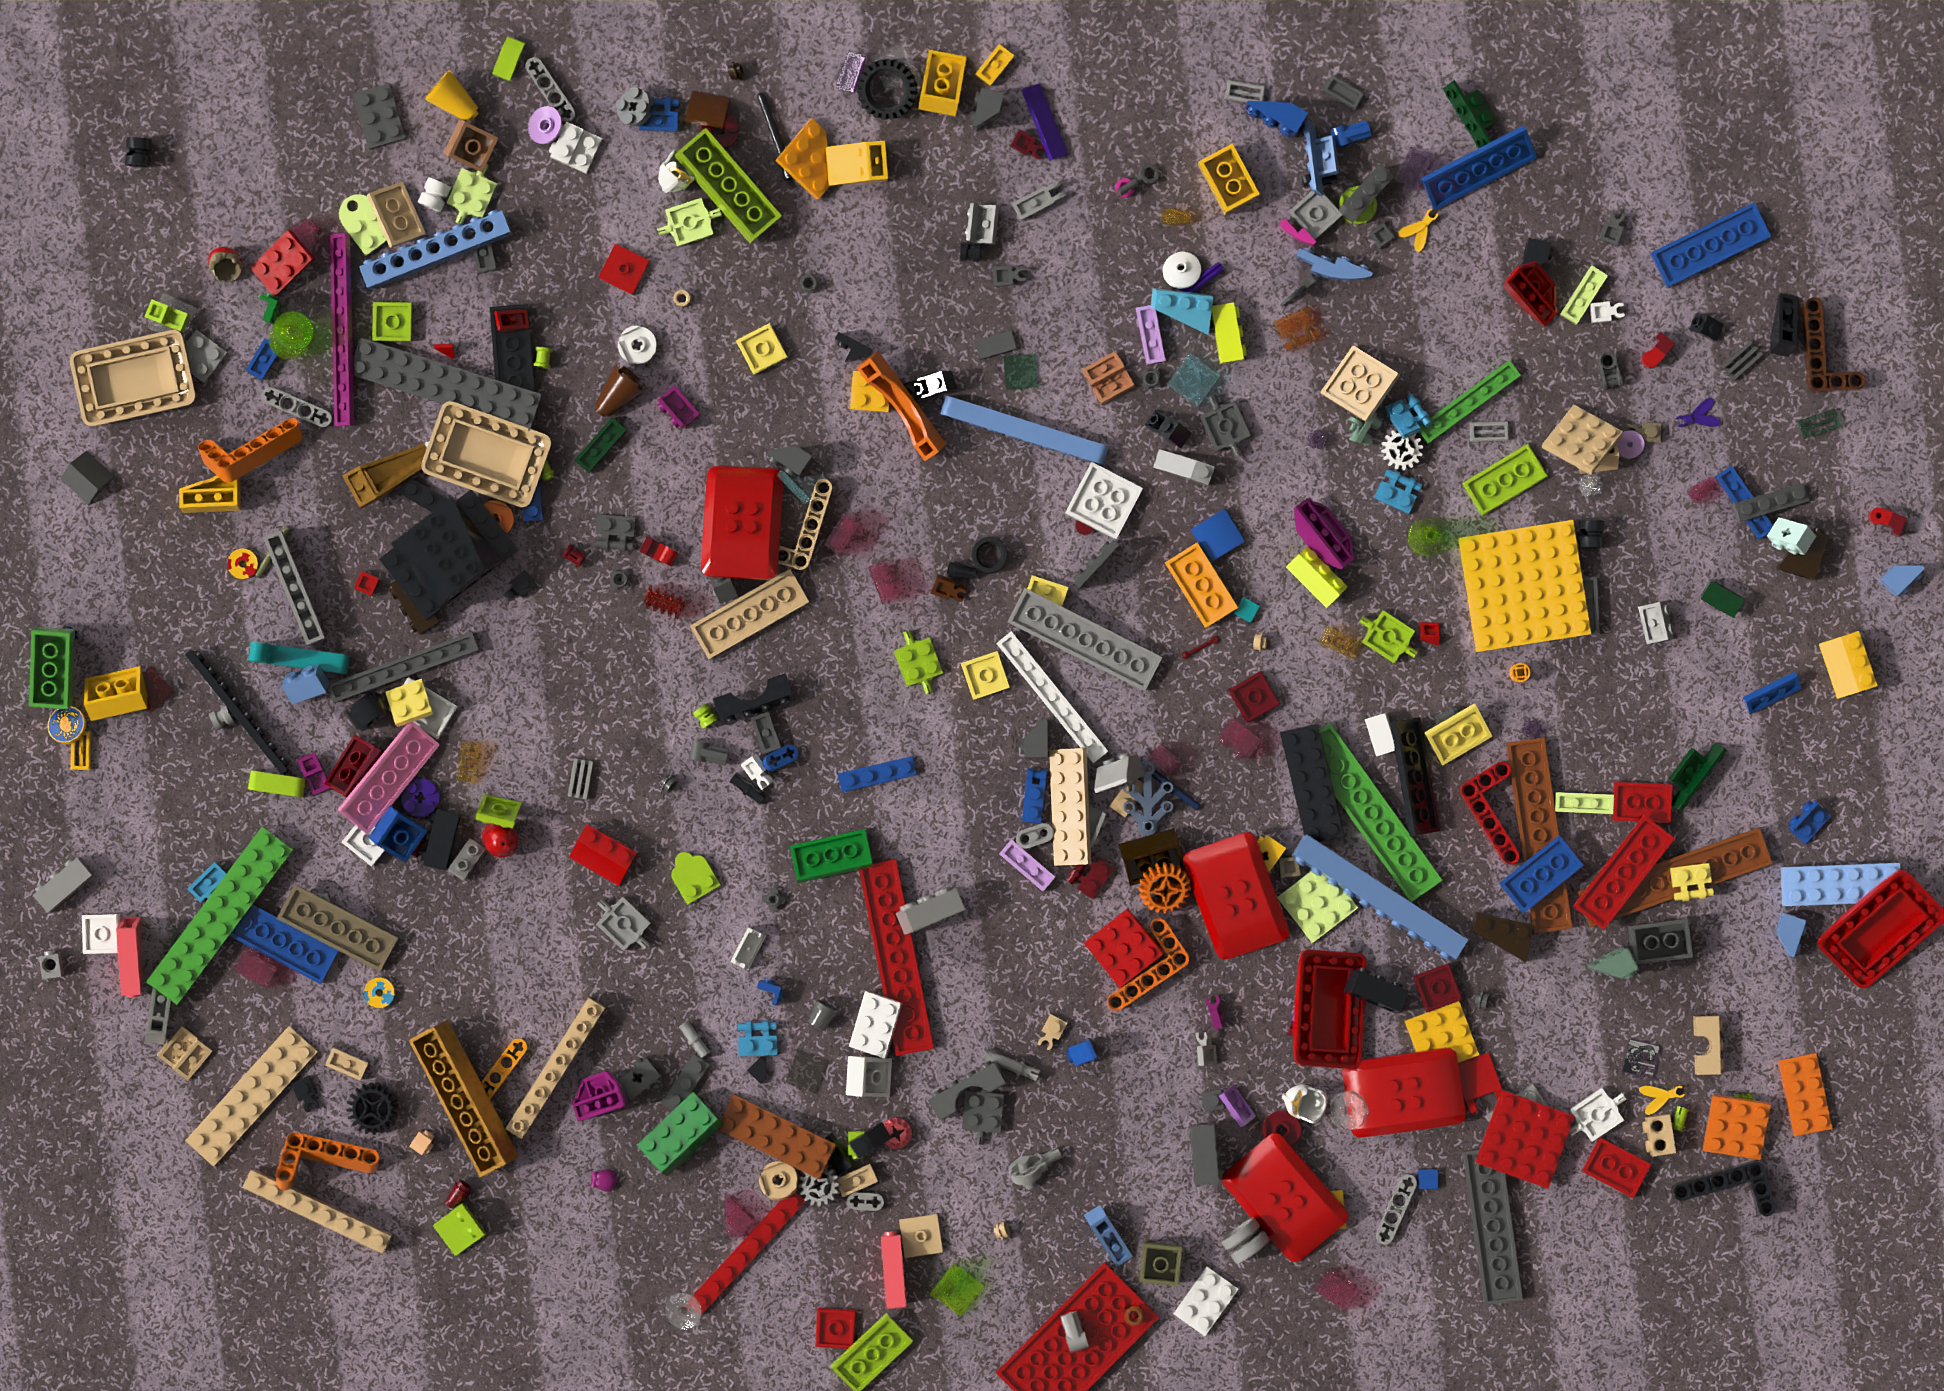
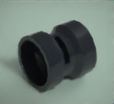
M961 242L960 261L970 259L973 262H979L980 243L969 245L967 242Z

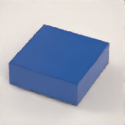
M1418 1169V1189H1438V1169Z

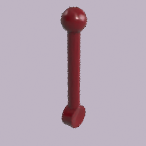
M1213 636L1209 641L1193 650L1183 652L1182 658L1188 659L1191 654L1212 643L1216 644L1218 638Z

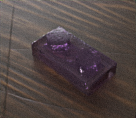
M847 52L837 83V89L850 93L856 92L857 82L860 79L859 76L862 73L866 56Z

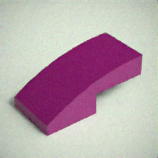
M316 752L297 759L313 796L331 789L324 784L327 777Z

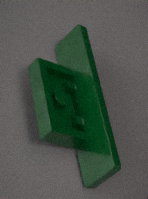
M1455 80L1443 87L1446 97L1454 107L1478 149L1492 142L1485 129L1498 121L1479 90L1477 89L1464 96Z
M1715 743L1705 757L1693 748L1688 751L1668 778L1680 788L1672 800V807L1682 811L1688 805L1689 800L1700 789L1701 784L1723 758L1727 749Z

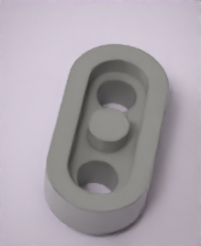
M1042 823L1021 830L1016 835V843L1023 849L1043 844L1052 839L1053 829L1050 825ZM1042 829L1047 830L1045 837L1040 835ZM1024 835H1027L1029 837V841L1027 843L1022 842V837Z

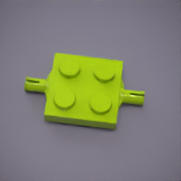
M1384 610L1373 622L1364 617V615L1362 616L1359 623L1366 626L1368 631L1361 643L1393 664L1403 652L1413 658L1416 656L1415 654L1418 651L1409 646L1410 638L1415 632L1413 629Z
M911 630L903 633L907 644L893 652L906 687L913 684H922L925 694L933 692L929 681L933 677L943 674L930 637L921 641H914Z

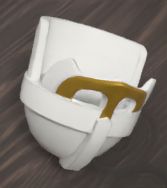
M673 150L666 161L660 166L658 179L665 193L685 190L695 180V177H692L674 157L678 152L677 150Z
M1305 1084L1294 1086L1282 1095L1289 1114L1310 1123L1318 1122L1327 1107L1326 1093Z

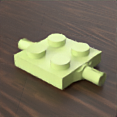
M486 164L483 172H470L461 168L446 203L459 211L456 223L463 224L466 215L483 218L497 186V183L488 180L484 176L489 165Z
M702 198L666 209L668 225L657 228L659 236L671 233L677 247L714 235L711 228V219L722 215L719 208L708 212L704 207Z

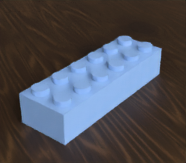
M1900 863L1781 867L1782 906L1857 903L1882 881L1900 870Z

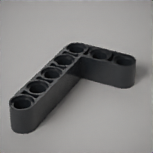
M1749 1161L1677 1182L1671 1188V1194L1675 1199L1685 1201L1748 1182L1757 1212L1767 1217L1773 1215L1776 1210L1765 1168L1757 1161ZM1753 1165H1758L1759 1172L1756 1175H1752L1750 1172ZM1735 1170H1739L1741 1176L1738 1180L1734 1181L1732 1173ZM1716 1176H1721L1722 1183L1719 1186L1713 1184V1179ZM1698 1181H1702L1704 1184L1701 1191H1696L1694 1187ZM1762 1183L1765 1189L1763 1193L1758 1194L1756 1186ZM1683 1186L1685 1194L1678 1197L1676 1190L1678 1187ZM1765 1202L1770 1204V1209L1767 1212L1761 1210V1206Z

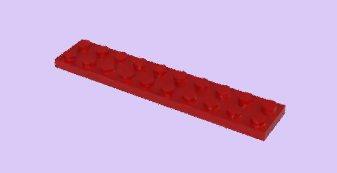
M893 859L873 863L872 867L859 869L884 997L903 1003L892 1038L895 1054L899 1056L934 1049L911 933L904 935L896 915L897 912L901 911L900 907L905 905L897 861Z

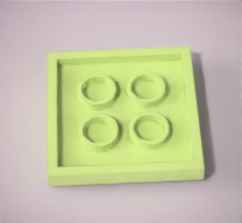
M1310 871L1280 894L1278 899L1308 939L1314 943L1358 907L1349 896L1343 893L1344 889L1339 886L1333 887L1326 882L1327 878L1322 875L1318 877Z

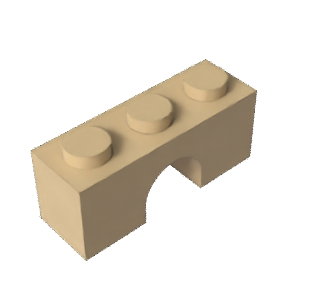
M1693 1016L1694 1036H1705L1710 1044L1706 1053L1694 1055L1695 1074H1721V1070L1724 1069V1060L1720 1058V1051H1723V1039H1720V1031L1723 1030L1722 1020H1719V1016Z

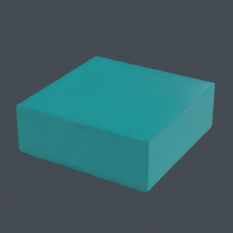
M1242 597L1238 604L1239 608L1233 614L1251 623L1260 606Z

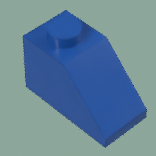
M1089 1038L1068 1047L1069 1052L1066 1053L1070 1064L1074 1062L1075 1066L1097 1058Z

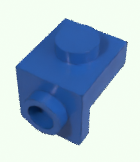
M764 978L763 981L759 980L757 989L775 993L772 1005L776 1006L777 1002L781 1003L784 992L781 991L782 987L774 985V980Z

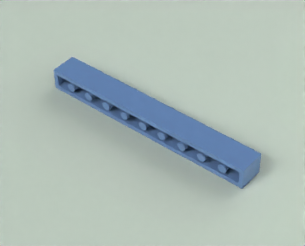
M1303 836L1294 850L1292 856L1295 857L1294 861L1301 866L1307 865L1311 868L1310 871L1318 877L1324 876L1328 879L1326 882L1333 887H1341L1344 889L1343 893L1351 898L1355 896L1360 900L1359 903L1362 906L1373 908L1376 910L1375 914L1383 919L1387 917L1396 928H1404L1413 939L1417 940L1419 938L1424 941L1423 945L1425 947L1441 952L1439 955L1448 961L1450 959L1456 960L1466 945L1468 939L1310 836Z

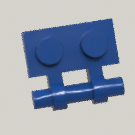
M652 97L653 107L651 106L649 111L651 113L650 118L643 125L639 126V131L678 132V112H671V107H679V99H671V97L654 99ZM654 106H665L664 111H653Z

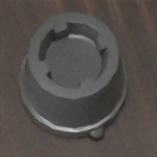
M814 1000V1008L808 1022L821 1030H826L833 1018L839 1015V1011L825 1001Z

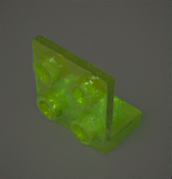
M953 1262L930 1291L929 1295L935 1299L937 1298L957 1315L961 1316L983 1288V1285Z

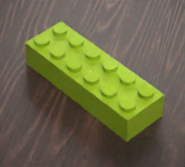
M707 128L675 154L674 157L692 177H695V181L750 244L782 216Z

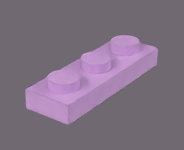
M1151 305L1135 308L1146 365L1165 362L1156 310L1150 307Z
M1012 839L999 853L1042 891L1055 878L1053 874Z

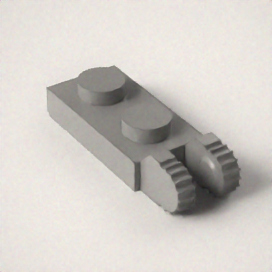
M1060 180L1011 203L1019 220L1022 221L1067 196L1066 191L1060 192L1054 197H1051L1049 191L1057 189L1062 185Z

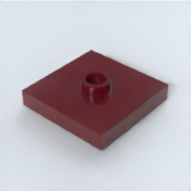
M1262 671L1228 690L1246 723L1280 705Z
M1449 963L1413 976L1426 1013L1463 999Z

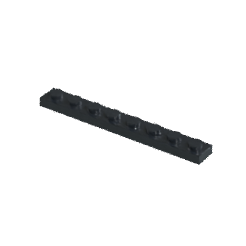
M194 650L185 654L186 657L281 775L286 774L289 771L287 767L289 765L288 761L283 756L279 757L275 752L277 748L271 741L267 742L264 739L265 733L259 726L255 727L252 724L253 718L247 711L243 712L240 709L241 703L235 696L231 697L228 694L229 688L223 681L219 682L216 679L217 673L211 666L207 667L204 664L205 658L199 651L195 652Z

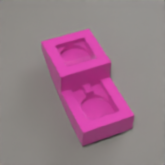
M1286 218L1279 223L1281 229L1295 240L1309 246L1315 245L1316 241L1305 228L1297 232Z

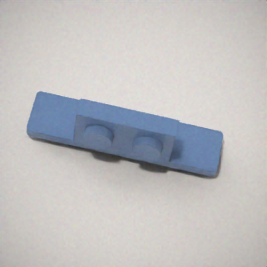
M1306 119L1304 120L1303 133L1307 140L1305 150L1309 156L1307 167L1311 173L1310 188L1317 195L1322 196L1324 195L1322 178L1339 173L1335 137L1330 135L1317 139L1315 124Z

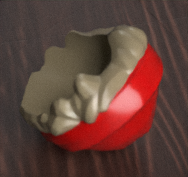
M218 247L208 257L209 273H212L219 282H231L240 277L244 264L240 255L234 249Z

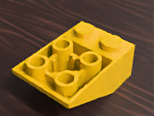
M885 141L826 147L829 186L878 183L888 180Z

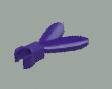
M1713 398L1705 399L1690 415L1677 416L1676 420L1682 418L1684 421L1682 425L1679 424L1677 427H1683L1691 422L1708 427L1720 425L1721 422L1716 417L1704 415L1714 403Z

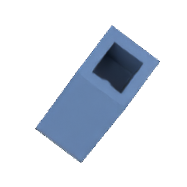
M1892 566L1878 581L1894 596L1899 594L1903 596L1910 589L1908 585L1912 581L1917 582L1923 576L1922 571L1925 568L1923 566Z
M1781 913L1775 932L1787 956L1794 957L1795 954L1798 955L1801 948L1800 938L1805 935L1807 930L1806 920Z

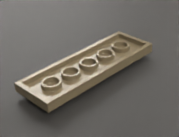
M297 884L293 886L277 917L278 920L379 972L398 939V936Z

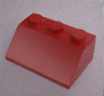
M586 824L569 858L620 886L638 852L595 827Z

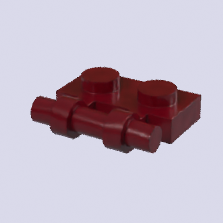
M1099 857L1095 863L1091 861V864L1077 865L1075 869L1072 868L1066 881L1073 884L1078 879L1081 883L1077 889L1093 899L1115 868ZM1088 865L1091 869L1084 877L1080 873Z

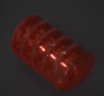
M650 585L643 605L646 603V609L648 610L653 605L654 612L660 608V614L662 615L668 611V617L675 613V619L678 620L686 599L682 602L681 595L674 599V593L667 597V590L660 594V588L653 592L652 585Z

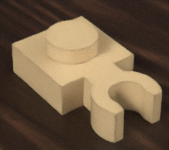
M1050 1014L1041 1030L1046 1035L1039 1039L1038 1045H1041L1042 1041L1047 1040L1049 1042L1047 1050H1050L1053 1046L1052 1039L1059 1040L1067 1022Z

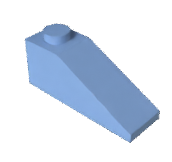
M1100 1205L1084 1215L1116 1267L1133 1257Z

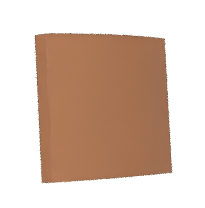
M1116 351L1082 369L1101 405L1135 388Z

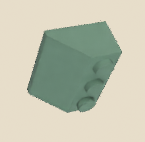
M1619 947L1586 964L1589 969L1622 979L1634 976V971L1638 970L1628 948Z

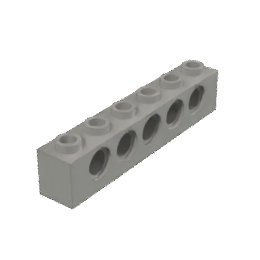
M280 530L263 537L306 645L325 639L326 636L283 531Z

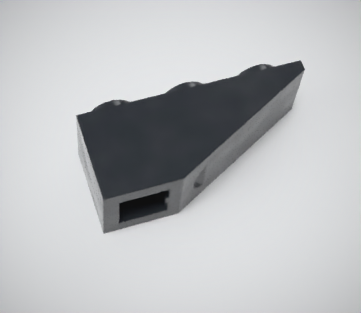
M952 370L941 371L903 384L915 401L957 389Z

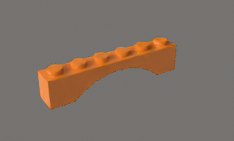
M879 351L864 360L857 367L866 382L882 393L897 410L908 429L913 446L924 461L937 454L946 445V442Z

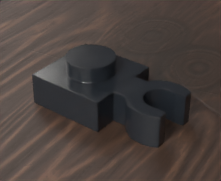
M309 1076L291 1084L298 1102L304 1100V1110L307 1113L310 1112L308 1108L309 1103H313L316 1108H319L318 1101L312 1097L317 1093Z

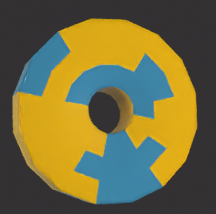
M383 977L374 978L366 984L364 997L372 1007L384 1008L394 1000L395 988L388 979ZM378 989L383 991L382 996H377L376 991Z

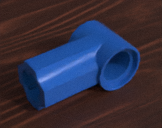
M1367 120L1349 126L1342 125L1330 130L1331 135L1335 137L1336 149L1341 148L1343 145L1348 146L1352 142L1371 137Z

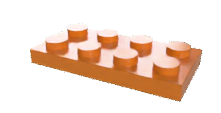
M1817 1053L1778 1060L1793 1136L1832 1129Z

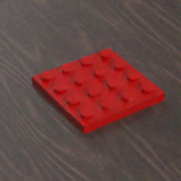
M1500 1090L1475 1163L1549 1189L1574 1116Z

